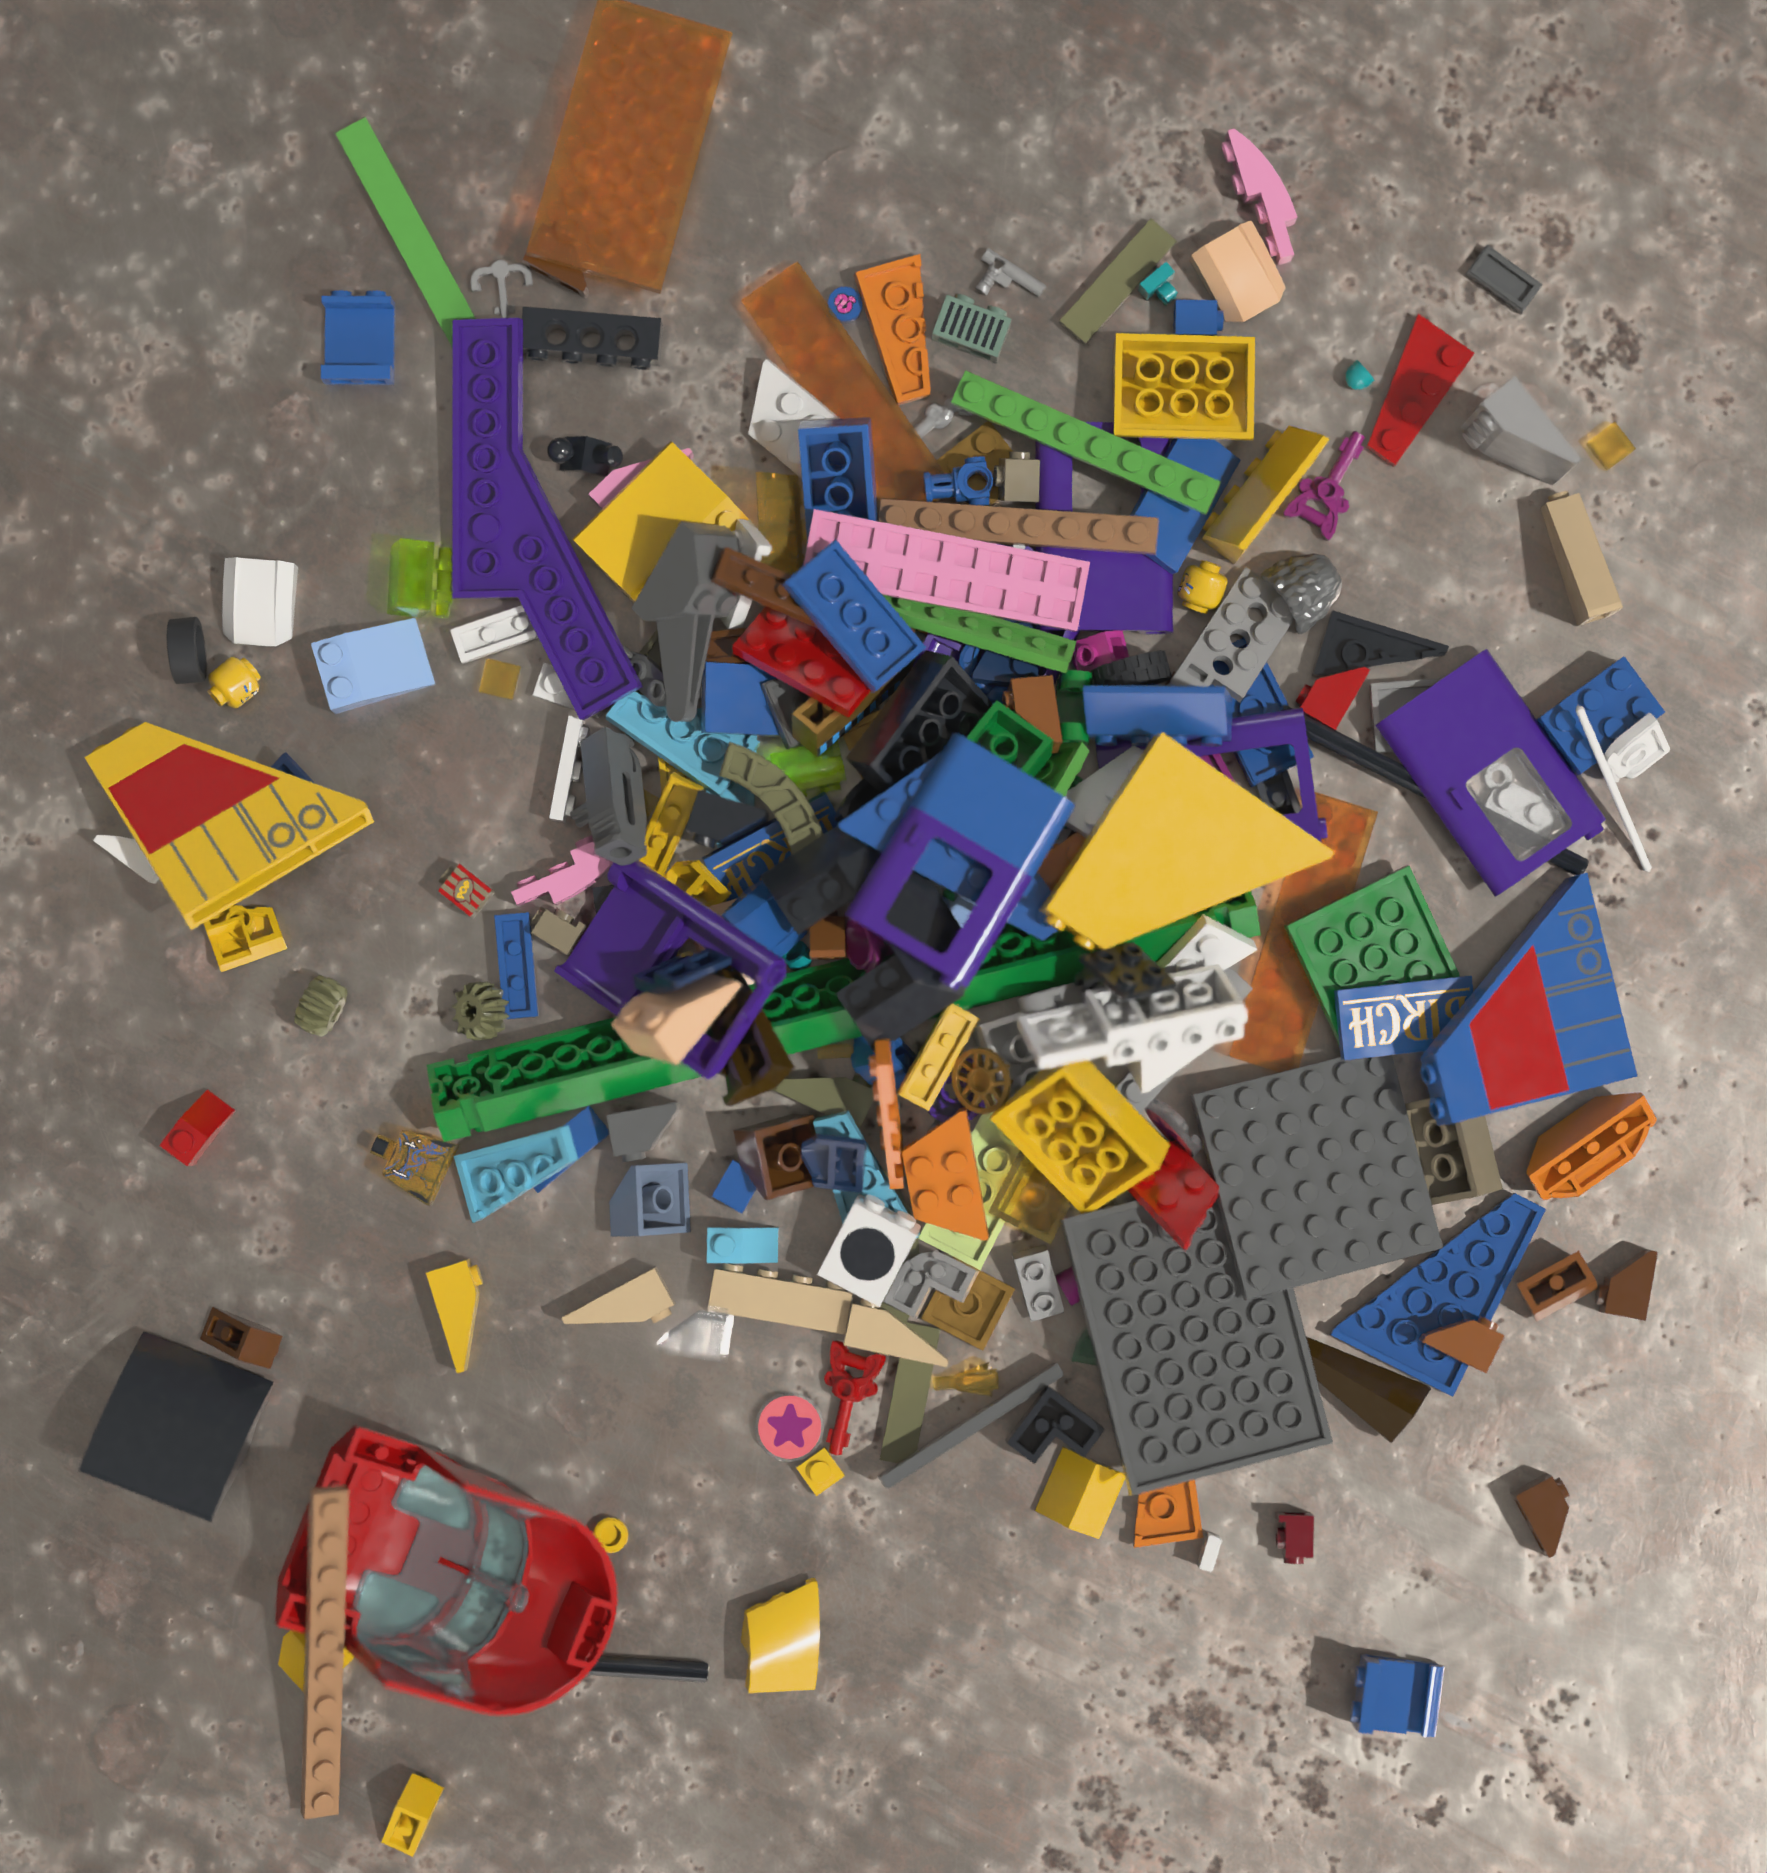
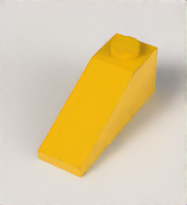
M470 1259L426 1273L457 1374L466 1371L468 1368L480 1295L478 1286L483 1284L478 1265L472 1266Z

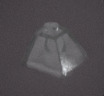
M707 1306V1311L698 1310L658 1339V1351L662 1354L728 1364L734 1316L727 1315L728 1309L723 1307Z

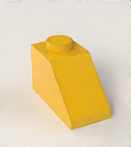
M412 1773L395 1807L381 1843L413 1857L444 1787L435 1784L429 1778L420 1777Z

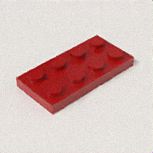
M767 606L764 607L732 645L733 654L847 718L852 715L871 691L820 629Z

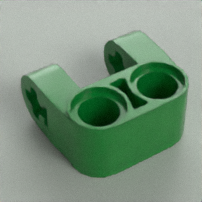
M1067 670V673L1060 672L1059 679H1057L1056 702L1062 743L1083 742L1085 746L1089 745L1083 689L1084 686H1092L1091 672Z

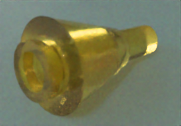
M987 1362L952 1376L933 1377L934 1391L956 1389L960 1392L992 1397L993 1390L999 1389L997 1369H991L990 1363Z

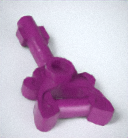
M1353 431L1349 438L1345 437L1338 449L1341 453L1328 477L1319 476L1313 481L1309 478L1303 479L1299 484V491L1302 494L1297 496L1287 506L1283 516L1288 519L1302 517L1318 526L1323 539L1330 541L1336 530L1338 514L1346 513L1350 506L1348 500L1342 498L1345 492L1339 483L1352 459L1357 460L1364 448L1361 444L1365 437L1356 431ZM1309 500L1321 502L1328 510L1327 516L1306 503Z

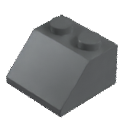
M675 1102L607 1115L614 1157L622 1155L623 1162L646 1158L645 1151L653 1150L681 1110L680 1103Z

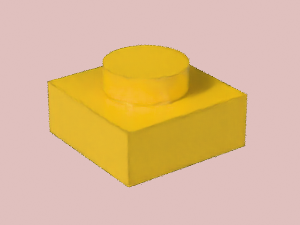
M825 1446L796 1467L816 1496L845 1476Z

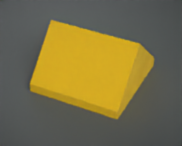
M1062 1446L1035 1511L1068 1529L1099 1539L1125 1480L1124 1473L1089 1457H1082L1077 1452Z

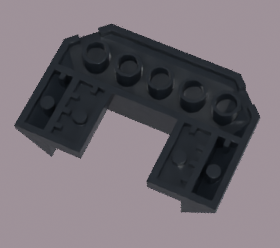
M838 826L761 874L760 878L797 935L854 900L880 857L881 852L840 831ZM916 871L911 872L885 916L889 924L940 954H944L949 950L961 929L960 924L931 880ZM888 941L886 942L894 956L836 993L874 1054L876 1053L875 1041L890 1040V1043L894 1042L962 998L965 992V988L961 986L955 991L939 981L941 974L935 969Z

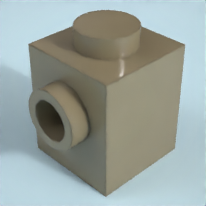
M1009 452V458H999V465H995L993 471L994 486H998V500L1039 502L1040 460L1030 459V452Z

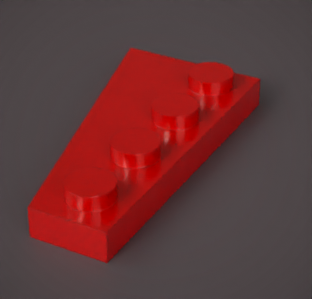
M1419 313L1416 316L1413 328L1366 446L1367 449L1393 467L1398 463L1475 354Z

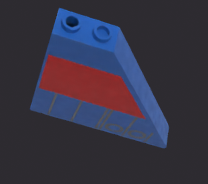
M1587 873L1565 878L1420 1057L1422 1063L1420 1069L1421 1077L1428 1087L1430 1095L1429 1109L1432 1117L1436 1119L1437 1126L1453 1124L1638 1077Z

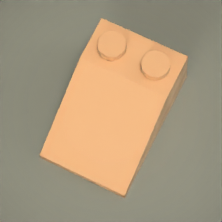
M709 974L668 993L654 994L645 992L626 1004L621 1009L620 1015L611 1025L634 1053L677 1065L738 991L741 984L736 980Z

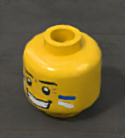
M1201 560L1199 566L1189 565L1186 567L1177 591L1178 596L1183 600V606L1208 614L1209 609L1213 610L1220 606L1228 584L1227 578L1219 573L1221 566Z
M230 657L208 675L211 686L208 693L220 707L226 704L236 709L258 693V681L261 677L246 658L243 657L239 660L238 658Z

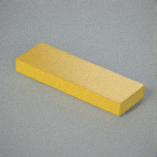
M674 772L670 775L646 828L645 845L647 847V855L639 859V861L662 877H664L687 827L698 790L703 791L704 789L703 786Z
M953 1003L943 1009L896 1093L929 1111L980 1018Z

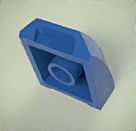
M762 880L748 887L722 914L725 920L779 957L785 955L807 934L806 930L797 935Z

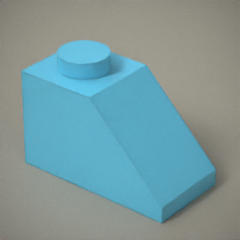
M708 1227L707 1263H778L779 1228Z

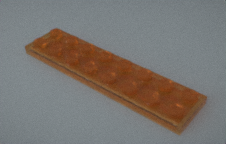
M797 261L741 300L742 305L800 386L840 419L871 417L876 494L879 502L881 503V499L926 502L924 472H929L931 475L946 473L799 262ZM940 498V499H933L932 502H935V503H936V502H938L939 500H941L942 498Z
M1315 792L1318 818L1325 817L1328 838L1321 839L1322 844L1333 850L1334 854L1327 860L1283 878L1250 984L1253 989L1247 995L1244 1003L1248 1020L1246 1023H1243V1038L1233 1040L1228 1057L1279 1073L1299 1068L1319 1004L1284 925L1354 891L1378 815L1377 811Z

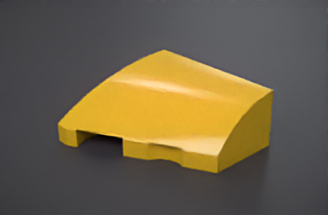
M233 905L203 923L221 972L287 949L274 910L271 907L246 909L241 905Z

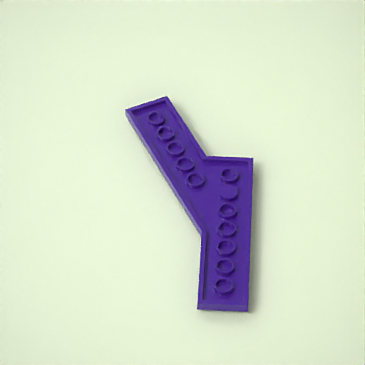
M523 319L453 320L452 598H519L579 719L586 720L643 686L523 451Z

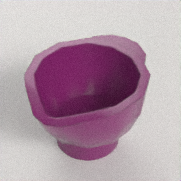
M853 920L846 923V953L851 965L857 970L864 969L870 972L880 965L885 956L894 954L885 939Z

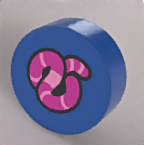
M851 287L835 289L828 299V311L831 317L840 323H850L856 320L862 311L860 294Z

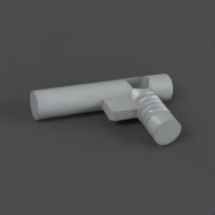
M988 248L981 260L990 266L986 273H984V276H982L983 279H980L981 282H978L975 287L979 293L986 296L994 282L1008 288L1012 280L1038 297L1043 293L1046 288L1045 284ZM999 260L1004 266L995 269L994 261Z

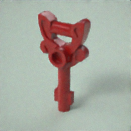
M837 1340L831 1343L830 1364L832 1371H828L825 1374L824 1381L826 1385L833 1386L832 1393L840 1398L834 1428H829L826 1442L830 1443L829 1453L842 1455L843 1448L848 1447L851 1433H848L847 1430L853 1403L861 1402L866 1397H872L877 1394L878 1386L873 1380L879 1375L886 1357L882 1353L873 1354L869 1357L851 1353L842 1341ZM845 1365L863 1370V1376L852 1377L845 1371Z

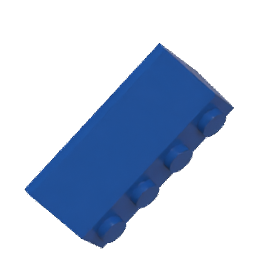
M1084 686L1087 735L1091 740H1096L1097 745L1116 746L1117 741H1131V745L1147 746L1153 736L1159 733H1164L1181 746H1187V741H1201L1202 746L1220 747L1222 746V741H1231L1233 700L1225 687Z

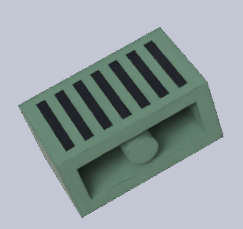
M958 293L954 297L946 295L932 333V340L997 363L1011 326L1012 318L1006 317L1007 312L998 307L988 305L987 309L976 306L974 305L975 301L968 296Z

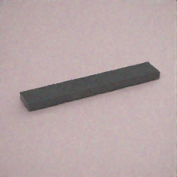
M1052 1363L878 1476L879 1480L885 1488H891L1063 1377V1371L1058 1363Z

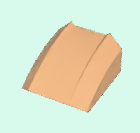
M1252 221L1242 223L1202 246L1191 255L1189 260L1212 300H1217V309L1223 310L1226 322L1247 321L1278 303L1285 290L1282 278Z

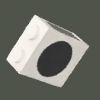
M858 1194L817 1275L880 1307L914 1243L921 1225L917 1224L916 1219L906 1212L897 1211L896 1213L884 1207L885 1203L875 1196Z

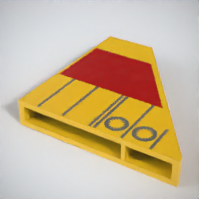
M147 722L127 729L122 736L108 744L96 747L91 754L84 757L191 930L374 822L364 801Z

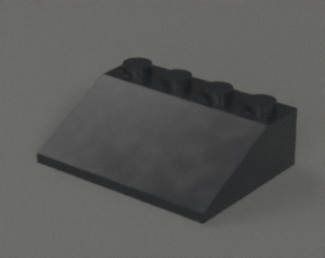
M925 650L847 755L846 759L867 782L883 793L941 753L954 733L966 738L992 707L993 703L952 656Z

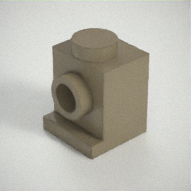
M542 906L538 909L530 923L534 926L532 934L570 956L588 926L579 921L577 926L574 927L571 924L575 918L558 908L552 913Z

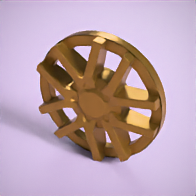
M978 1047L964 1052L956 1060L952 1071V1085L958 1100L963 1106L975 1113L987 1114L996 1111L1007 1101L1010 1095L1011 1084L1013 1083L1008 1070L1010 1065L1006 1064L991 1048ZM982 1054H983V1055H986V1056H985L984 1066H983ZM971 1055H973V1063L966 1060ZM994 1061L999 1066L998 1068H993ZM961 1067H964L966 1070H968L969 1074L967 1075L961 1073ZM1001 1071L1004 1080H997L995 1074ZM960 1080L968 1084L964 1091L961 1089ZM1001 1085H1004L1003 1093L999 1088ZM971 1092L975 1094L972 1102L967 1099ZM991 1094H992V1095L995 1097V1099L998 1101L996 1104L994 1103V1100H993ZM981 1100L984 1101L986 1107H978Z

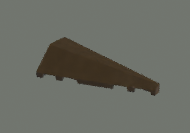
M731 965L711 973L716 976L736 980L741 984L738 991L711 1023L713 1039L716 1041L723 1039L752 994V990L743 974ZM762 1008L719 1072V1075L725 1076L727 1094L722 1096L725 1106H734L777 1088L795 1068Z
M1306 1336L1317 1381L1387 1441L1392 1443L1416 1415L1431 1388L1423 1383Z

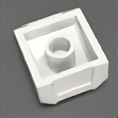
M225 558L222 601L223 634L234 644L273 647L292 639L298 566L294 563L279 560Z

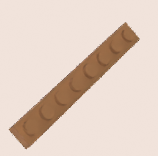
M881 499L879 522L993 544L1156 555L1159 518L891 499Z

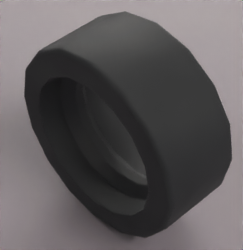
M198 617L168 620L167 651L173 680L176 684L205 681L207 658L200 620Z

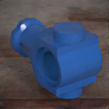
M985 457L964 459L965 464L962 467H954L952 473L931 475L929 472H924L926 502H932L933 499L954 497L956 502L965 501L969 505L990 506L989 497L993 485V476L987 468ZM973 475H981L986 479L987 485L983 490L975 491L968 486V479Z

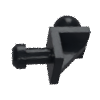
M588 436L555 438L547 447L549 458L553 462L560 464L559 471L585 472L600 477H607L609 467H617L623 460V452L620 447L612 446L610 442Z

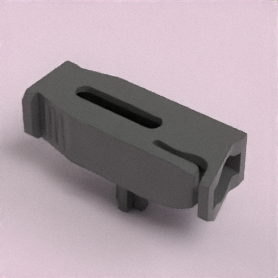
M604 727L580 741L586 802L574 808L570 812V816L575 820L577 827L581 828L589 823L595 843L594 852L596 855L624 866L630 865L647 855V847L645 845L647 818L641 765L636 753L630 749L634 746V739L627 734L615 733L611 729Z

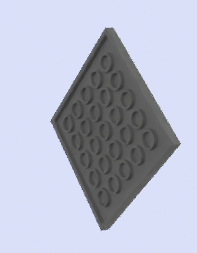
M1392 1055L1352 1060H1341V1057L1190 1095L1210 1175L1220 1186L1217 1201L1243 1300L1253 1299L1443 1248Z

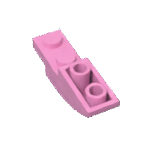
M1235 128L1230 129L1225 136L1226 142H1222L1221 145L1226 162H1232L1235 175L1231 176L1234 191L1237 196L1242 194L1244 204L1258 200V204H1255V212L1259 224L1265 223L1268 236L1265 237V245L1270 256H1275L1277 265L1291 262L1294 252L1286 227L1294 225L1297 220V214L1291 198L1277 172L1262 152Z
M591 835L575 843L577 848L570 851L575 862L574 865L569 866L568 862H564L548 869L550 875L540 880H537L535 875L516 883L518 889L511 893L518 906H522L549 893L554 904L559 905L592 886L609 871L613 862L595 854V843Z

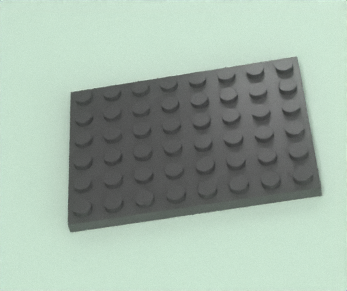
M1217 1199L1213 1206L1207 1210L1204 1222L1195 1231L1191 1238V1244L1185 1251L1138 1201L1060 1220L1130 1496L1333 1443L1294 1288L1243 1300Z

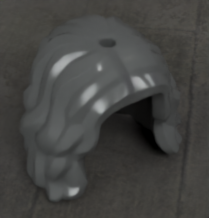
M1315 553L1304 556H1291L1285 560H1280L1261 573V577L1272 584L1289 606L1292 617L1296 622L1295 627L1298 634L1309 631L1317 621L1327 615L1342 589L1341 576L1327 556Z

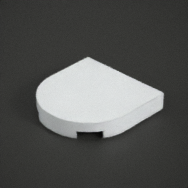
M1649 712L1620 735L1610 745L1604 756L1615 782H1619V779L1625 776L1628 779H1633L1643 773L1670 751V747L1658 720Z

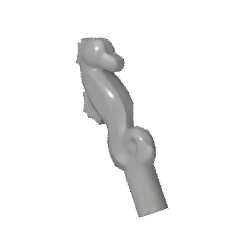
M953 394L947 398L943 407L938 403L929 404L924 412L925 417L910 430L920 440L933 428L942 429L951 422L955 412L967 417L969 415L972 416L973 413L952 405Z

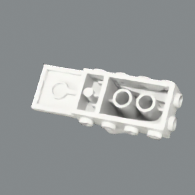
M1216 964L1168 974L1177 982L1176 989L1124 1002L1107 987L1085 991V1003L1017 1016V1028L1039 1069L1103 1056L1108 1066L1126 1064L1139 1089L1144 1093L1152 1090L1214 1044L1243 1038V1023L1247 1022L1248 1016L1245 1004L1221 966Z

